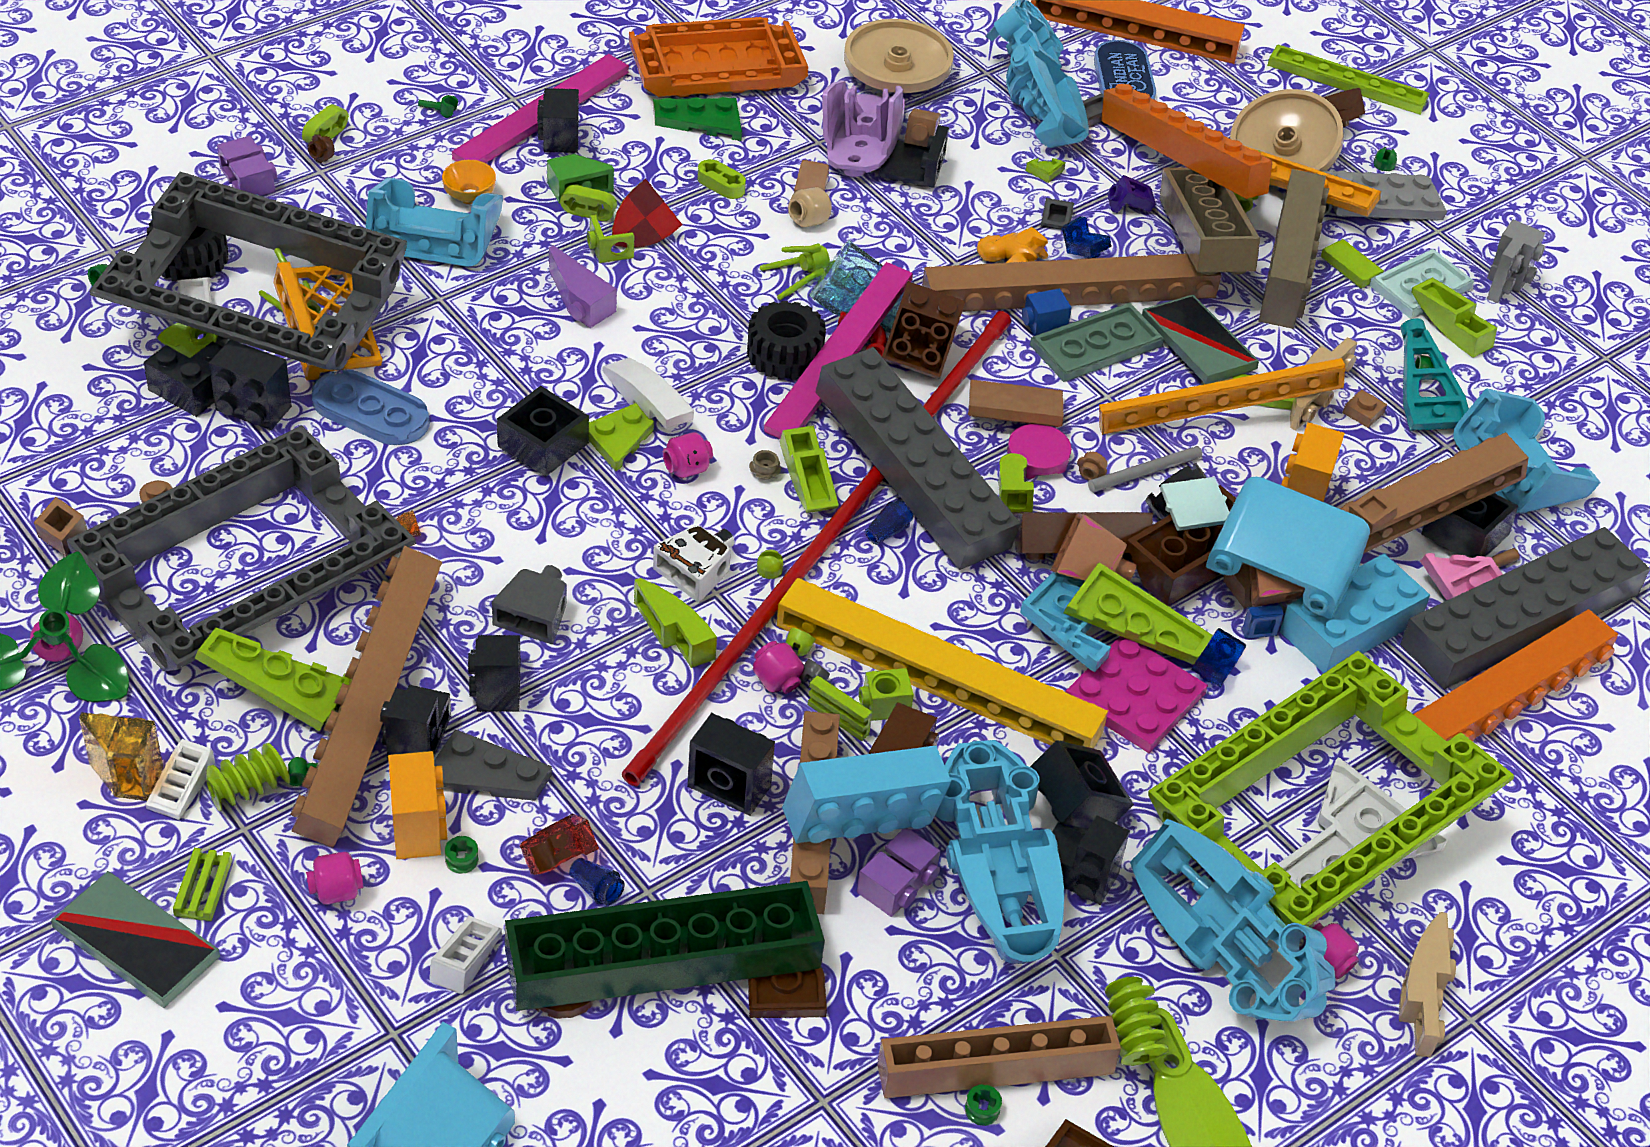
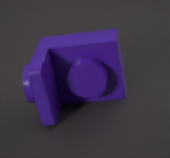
M1123 175L1117 183L1113 184L1108 192L1111 211L1116 214L1126 203L1135 209L1140 208L1147 212H1150L1156 205L1151 186L1126 175Z

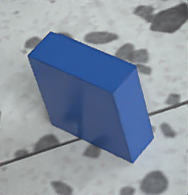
M1281 605L1248 607L1242 627L1244 637L1277 636L1284 614Z

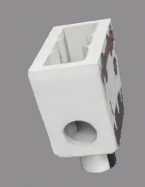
M694 525L654 545L653 569L699 603L729 572L730 547L735 544L734 537L726 529H721L712 535L700 525Z

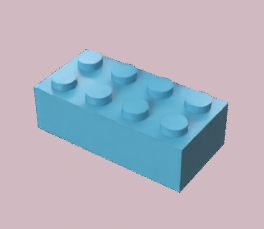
M1384 553L1359 566L1332 619L1309 610L1304 604L1302 597L1287 605L1280 633L1321 672L1325 673L1355 652L1360 651L1363 654L1405 631L1409 618L1425 611L1430 594Z
M937 746L803 762L799 764L782 809L796 844L804 842L820 843L826 839L839 837L854 838L861 834L875 832L884 834L896 829L910 827L920 829L931 825L952 781Z

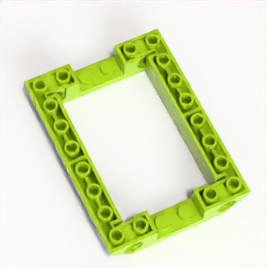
M1357 651L1150 789L1148 796L1162 823L1166 819H1170L1205 835L1227 850L1247 869L1259 872L1273 884V889L1276 892L1268 903L1274 908L1275 914L1285 925L1299 923L1309 926L1514 780V774L1461 732L1449 741L1444 740L1406 709L1409 690L1360 651ZM1356 715L1441 786L1301 884V888H1299L1290 880L1291 875L1279 864L1274 862L1263 870L1223 834L1224 816L1217 808Z

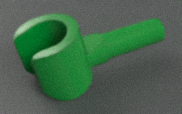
M451 95L444 96L441 102L421 99L418 101V106L440 110V114L445 118L451 117L458 105V99Z
M301 757L293 758L288 764L289 785L301 786L309 767L313 766L316 768L318 763H307Z

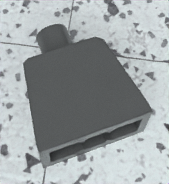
M546 565L541 573L529 569L520 570L493 599L492 625L552 645L567 604V584L561 580L562 572L560 569L553 565Z

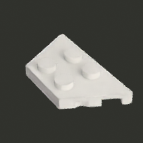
M1338 757L1331 772L1317 822L1325 829L1337 822L1357 842L1361 843L1407 809ZM1437 834L1402 860L1440 852L1444 849L1447 840L1440 834Z

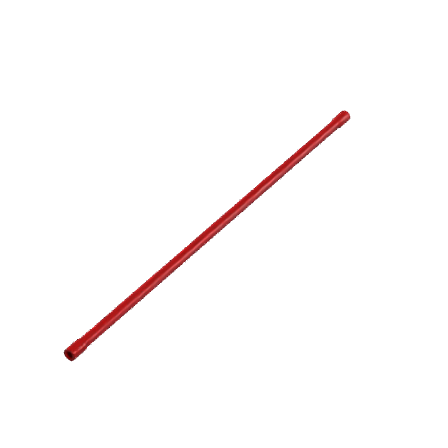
M998 311L985 326L982 334L925 402L923 407L932 418L991 345L1010 326L1012 320L1008 313ZM875 465L647 745L622 771V777L628 784L632 786L640 785L656 765L657 759L778 611V603L797 578L803 580L885 477Z

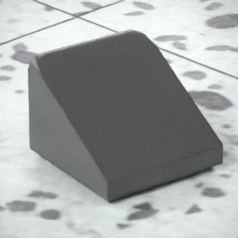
M1046 198L1041 226L1069 231L1074 203Z

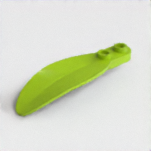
M1159 1007L1149 1013V1015L1156 1014L1161 1016L1162 1022L1152 1028L1161 1029L1165 1032V1037L1156 1042V1044H1165L1169 1049L1166 1054L1149 1062L1154 1073L1153 1093L1156 1112L1169 1147H1252L1240 1119L1223 1091L1203 1068L1192 1061L1191 1052L1173 1016L1167 1010ZM1171 1061L1176 1065V1068H1169L1164 1062Z

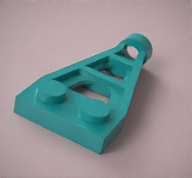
M1419 318L1407 320L1401 324L1400 330L1404 340L1403 407L1410 431L1454 429L1469 409L1466 396L1429 331L1426 330L1424 321ZM1428 354L1434 368L1416 369L1414 355ZM1437 380L1442 386L1445 396L1421 397L1419 394V381Z

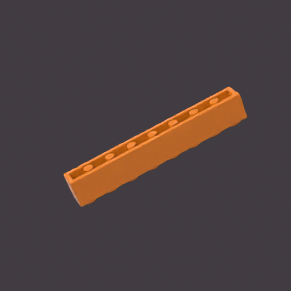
M1031 0V3L1049 21L1232 64L1235 63L1245 24L1142 0Z
M1118 84L1115 88L1104 90L1101 121L1245 199L1268 194L1272 160L1261 155V152L1243 146L1240 141L1231 140L1224 136L1221 131L1212 130L1204 126L1203 122L1195 121L1187 117L1184 112L1169 108L1166 103L1158 102L1150 98L1149 94L1140 93L1132 89L1133 87L1129 84Z
M1587 609L1413 715L1446 741H1449L1460 732L1471 741H1474L1476 737L1483 733L1485 735L1490 734L1505 719H1514L1528 705H1537L1549 692L1561 690L1575 676L1578 678L1584 676L1596 663H1605L1615 651L1613 645L1618 637V633L1590 609Z

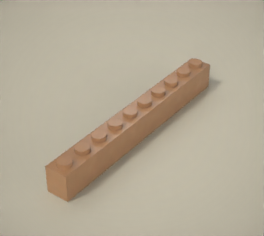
M1188 254L924 267L922 286L964 300L965 304L962 311L964 312L1024 308L1027 294L1059 288L1071 306L1166 301L1194 295L1197 299L1216 298L1221 273L1217 272L1214 275L1202 274L1196 271Z
M1505 432L1494 438L1490 437L1468 450L1459 451L1453 457L1440 463H1433L1416 474L1405 476L1398 482L1383 489H1376L1377 492L1397 507V515L1373 533L1370 532L1364 553L1525 479L1529 457ZM1355 501L1348 502L1339 509L1349 512V505ZM1243 563L1238 573L1224 575L1223 582L1245 609L1252 605L1249 567L1248 564Z
M405 545L398 558L392 555L384 573L390 577L389 581L382 580L375 599L380 601L378 607L372 606L365 625L370 626L369 632L362 631L355 650L361 653L359 658L352 657L346 670L345 677L350 678L349 684L342 683L334 701L335 704L340 705L338 712L332 710L325 724L324 731L329 732L327 740L321 738L314 752L313 758L319 760L316 768L313 766L309 767L303 780L302 787L307 788L306 795H298L290 815L297 817L291 832L332 848L336 844L344 829L383 724L380 722L382 706L385 701L390 702L442 561Z

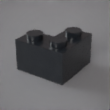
M544 88L543 100H538L537 108L538 140L544 141V152L578 153L579 89Z
M212 341L189 358L165 345L144 361L148 390L197 417L215 403L209 362L223 347Z
M478 635V638H476L475 649H471V652L468 653V674H475V676L469 677V697H476L477 712H519L520 635Z
M409 685L407 690L395 688L390 702H384L380 713V722L385 724L382 744L387 747V759L388 755L433 751L435 757L451 718L450 693Z
M1096 815L1085 834L1058 822L1052 833H1054L1057 840L1064 888L1076 893L1082 899L1101 905L1119 875L1130 830Z

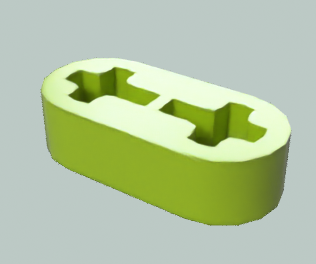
M335 104L327 106L306 122L302 131V139L309 144L312 141V136L315 134L328 136L331 139L334 138L346 127L349 119L348 111Z
M707 159L698 164L697 180L700 184L728 199L743 197L746 187L744 175L717 160Z
M579 185L568 186L560 199L561 207L567 213L585 218H590V215H596L598 221L610 220L618 205L617 200L610 193Z

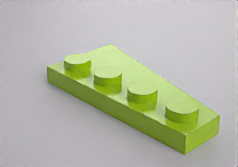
M1100 562L1063 612L1066 615L1193 665L1213 637L1208 631Z
M219 628L213 630L198 649L195 659L318 731L327 722L331 711L337 708L338 704H335L334 701L342 683L348 685L350 678L345 677V673L343 676L327 672V666L315 662L310 666L291 659L293 654L281 650L271 652L262 649L259 642Z

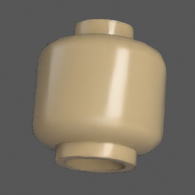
M819 187L796 191L793 193L788 204L790 217L801 227H811L828 221L832 210L828 194Z

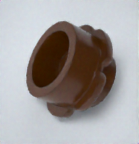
M320 134L312 136V141L308 144L309 155L318 163L331 159L335 152L331 138L321 136Z

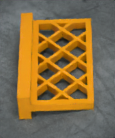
M290 262L277 263L273 284L289 328L310 334L311 339L316 332V325L323 314H327L329 310L338 313L342 306L336 304L337 300L341 296L347 299L353 291L352 274L324 265L292 268ZM342 274L345 282L342 286H339L327 278L330 275ZM298 278H309L316 282L312 289H309L300 284ZM321 286L336 293L331 300L316 293ZM310 299L324 306L320 314L307 307ZM371 326L364 335L365 339L362 338L359 343L361 347L370 351L371 356L361 357L353 352L342 370L381 366L383 359ZM300 362L306 381L319 379L320 372L338 371L326 370Z

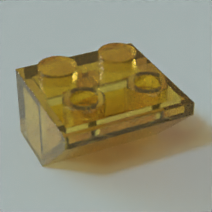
M81 712L79 720L89 765L115 797L147 801L163 770L155 721L143 718L109 716L103 713Z

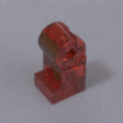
M573 813L536 832L535 835L527 838L520 844V849L528 869L533 875L549 872L557 868L561 863L580 854L588 855L599 849L588 819Z

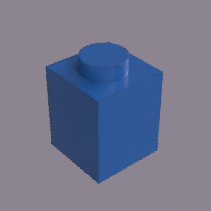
M1060 288L1027 294L1025 307L1022 308V320L1026 326H1029L1033 335L1036 336L1069 324L1072 307Z

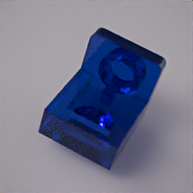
M1080 216L1062 227L1067 254L1084 256L1085 259L1097 258L1101 255V252L1112 247L1110 236L1089 232L1086 217Z
M1218 628L1191 670L1199 674L1206 682L1214 683L1221 688L1247 645L1221 628Z

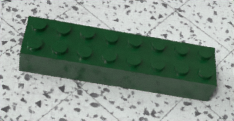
M808 881L505 920V953L516 1011L815 970L821 968L825 944Z

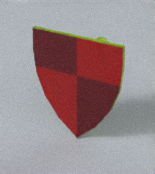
M645 178L623 199L615 215L612 235L633 232L634 248L646 247L662 241L683 224ZM617 242L613 246L627 248V243Z

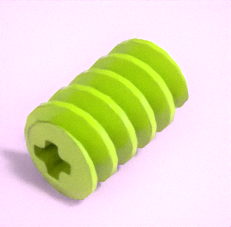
M270 743L262 745L261 753L256 748L250 749L248 751V759L242 754L235 755L234 765L228 759H224L220 763V770L214 765H209L206 769L208 791L218 811H222V799H226L232 807L235 806V794L240 793L246 801L250 800L249 788L253 787L259 795H263L264 782H267L273 790L277 789V777L281 776L286 784L290 783V776L284 760Z
M1139 977L1118 979L1108 984L1104 990L1107 998H1109L1108 1009L1113 1013L1112 1018L1121 1047L1119 1054L1123 1057L1121 1064L1126 1066H1136L1152 1062L1169 1051L1167 1045L1156 1044V1042L1165 1037V1032L1161 1029H1152V1027L1162 1022L1160 1015H1149V1013L1159 1007L1157 1001L1146 1000V998L1154 995L1155 988L1150 985H1142L1143 979Z

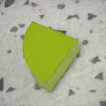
M1039 158L1027 162L1025 171L1049 183L1065 170L1066 162L1056 158H1052V161H1039Z

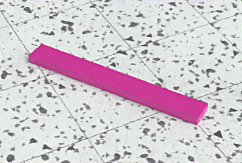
M607 54L554 88L579 89V104L628 74L629 65ZM543 95L452 151V160L456 162L461 160H478L487 163L538 131V100H543Z
M888 262L883 265L764 424V432L780 439L783 430L805 427L823 402L815 392L822 366L861 351L903 294L907 282L913 280L912 272Z

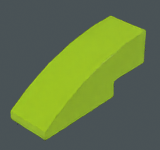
M1433 277L1412 287L1411 293L1430 320L1449 340L1465 353L1474 358L1494 347L1497 327L1475 314L1476 303Z
M814 426L783 430L779 441L793 486L806 513L838 508L839 504L824 448L819 447Z
M642 578L634 580V604L663 649L676 645L691 668L716 659L717 636L690 606L654 583Z

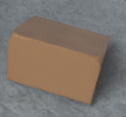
M802 160L794 193L798 190L819 187L825 191L829 179V165Z

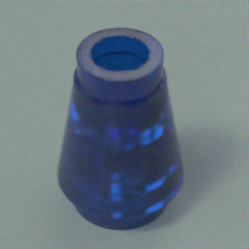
M901 500L888 502L869 527L865 529V534L873 544L878 545L909 528L910 522L913 520V514L910 508Z
M578 858L570 867V877L597 904L612 905L621 897L625 883L621 879L619 872L584 858Z

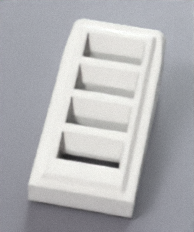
M181 739L145 804L146 809L180 820L206 782L207 766H216L213 750ZM181 771L191 773V776L181 773ZM175 783V784L184 786L185 788L182 789V788L173 786L172 784ZM166 794L178 798V801L174 802L163 797Z
M468 916L431 959L430 981L462 994L471 984L502 935V928ZM471 934V935H474V936H476V937L482 938L483 940L480 941V940L475 939V938H472V937H470V936H468V935Z

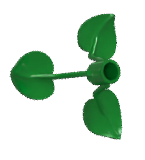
M79 551L59 560L41 579L38 588V598L40 604L47 611L39 619L40 630L33 633V638L23 651L18 653L16 641L10 636L0 633V691L15 687L25 678L26 668L20 659L27 657L37 642L43 639L50 645L65 643L73 657L77 660L69 666L66 673L68 688L77 698L86 702H102L123 699L127 695L129 677L120 655L111 647L97 643L90 645L82 656L69 636L70 625L66 611L73 615L84 614L96 605L100 596L98 580Z

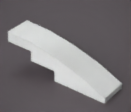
M629 357L602 367L604 374L629 405L637 403L649 419L656 417L665 429L694 419V409L667 381L646 365Z

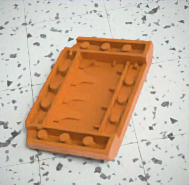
M763 17L663 23L646 26V32L636 36L634 31L629 32V45L643 86L657 97H688L691 94L715 95L718 92L742 93L745 90L769 91L772 88L795 87L808 77V64L789 21H783V26L768 24V18Z

